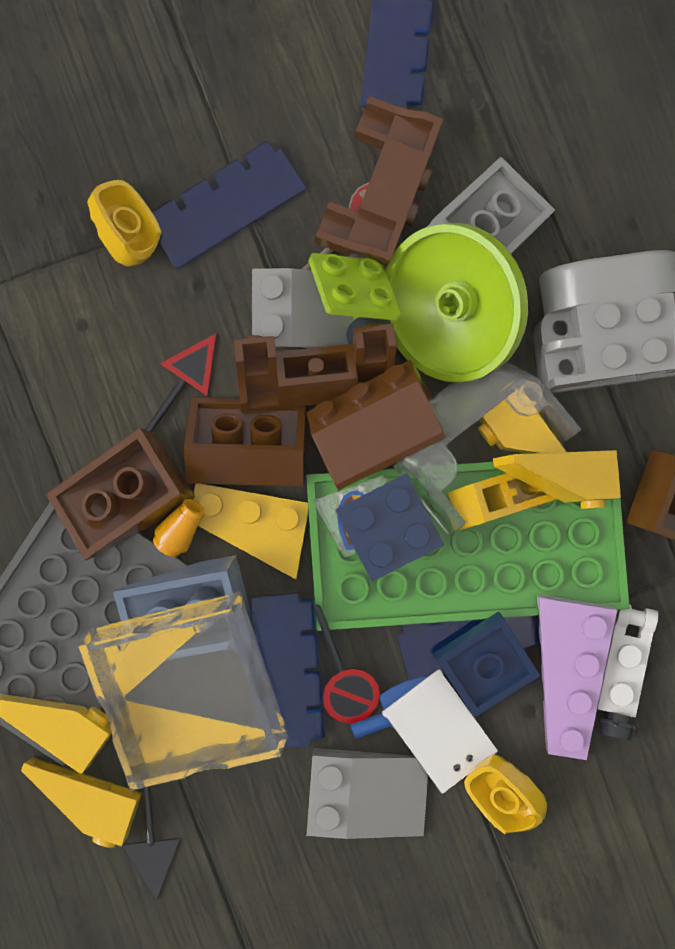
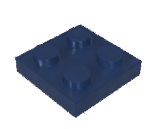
M407 473L335 509L371 582L444 545Z
M499 611L433 653L435 659L474 718L540 677V674Z

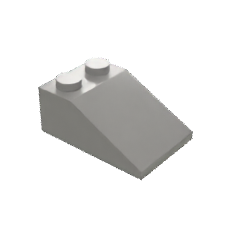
M500 157L431 221L428 227L450 222L473 225L498 239L512 255L555 209Z
M292 268L252 269V335L274 336L276 352L349 344L346 333L349 325L354 321V317L326 313L312 270Z
M313 748L306 836L342 839L424 836L428 774L413 755Z

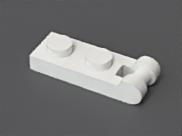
M629 604L630 609L617 610L597 709L636 718L652 637L658 622V611L645 608L644 611L632 609ZM628 624L639 626L637 637L625 635Z

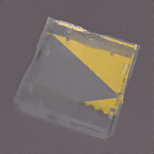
M241 592L92 628L78 646L95 695L109 719L112 741L130 791L180 780L203 770L229 769L281 757L288 734Z

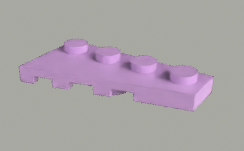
M537 594L540 619L539 638L542 654L541 673L544 689L543 708L546 750L551 755L587 760L617 610L614 606Z

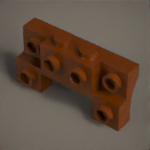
M369 96L353 139L379 148L382 151L359 211L356 212L329 201L314 243L349 257L353 253L364 258L374 259L380 264L388 266L404 224L411 227L419 208V204L414 203L413 200L417 189L425 190L432 173V169L427 168L426 165L443 118L428 112L401 108Z
M369 323L362 327L353 328L352 344L276 352L274 336L251 335L244 339L234 340L241 413L317 405L348 392L359 383H365L383 374L388 368L395 365L397 343L393 324Z

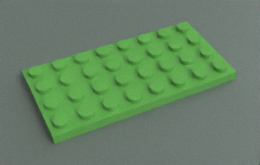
M493 462L382 469L339 491L329 473L306 475L315 605L321 606L330 630L487 619L498 611L504 618L539 615L537 594L614 606L616 610L630 609L620 498L605 500V508L581 509V502L564 503L556 499L459 530L447 493L479 481L506 474L494 467ZM407 473L444 545L371 582L355 549L349 551L345 549L339 532L335 509L339 507L343 496L350 491H361L367 494ZM316 617L317 631H321V627Z

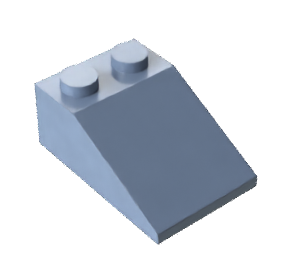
M236 555L191 564L117 588L113 591L122 625L237 596L167 659L247 645L255 628Z

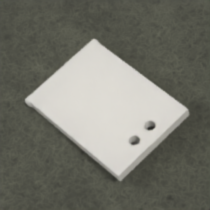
M441 669L435 671L382 711L383 716L388 718L442 794L467 776L478 763L498 752L444 677Z

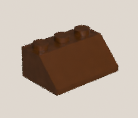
M411 359L401 365H394L388 368L383 374L365 383L353 386L348 392L330 401L321 402L314 409L307 412L311 435L338 491L446 438L431 392Z
M191 397L184 443L186 483L303 486L306 406L241 413L239 399Z

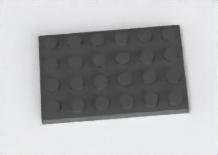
M49 502L0 577V694L80 705L87 709L95 707L101 710L117 686L97 633L99 630L122 625L113 591L117 588L188 566V564L177 557L163 554L156 548L153 541L140 533L133 535L89 560H84ZM0 717L1 726L60 765L66 764Z

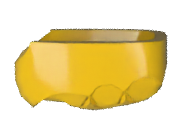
M113 180L98 185L91 193L87 203L91 220L95 223L99 238L116 262L126 267L142 264L150 258L156 249L162 233L155 216L141 196L125 181Z
M493 754L485 758L470 771L464 781L465 789L484 816L503 834L531 830L540 825L546 817L547 801L544 794L527 775L523 774L503 757Z

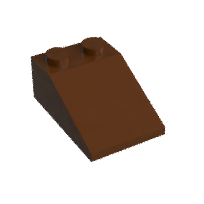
M142 428L134 431L46 494L84 560L97 556L165 519L185 499L195 498V495L157 434Z
M652 450L625 523L674 541L675 455Z

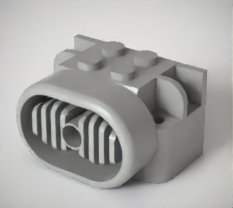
M653 250L581 260L551 268L540 276L539 285L544 317L535 326L533 344L541 395L675 376V251Z

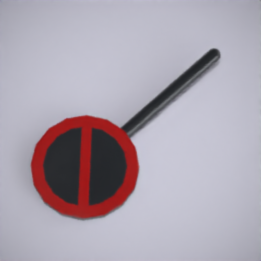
M317 604L313 609L338 671L329 678L324 686L322 694L324 707L329 715L339 722L355 723L369 717L378 705L380 698L379 686L374 677L365 670L353 667L344 668L322 608Z

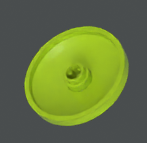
M450 222L426 227L403 241L393 254L386 269L388 280L401 311L398 320L389 321L394 326L397 348L407 360L411 359L415 367L421 372L435 379L447 382L472 381L488 375L504 365L518 348L525 332L528 317V298L525 282L511 253L498 239L488 232L465 223Z

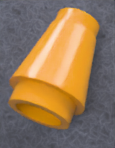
M185 499L181 505L155 528L153 543L156 548L170 557H178L181 553H185L204 514L203 507L192 499Z

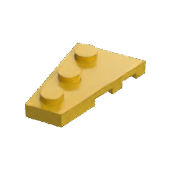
M195 484V498L193 500L198 502L204 509L199 527L297 579L309 512L308 503L206 484Z

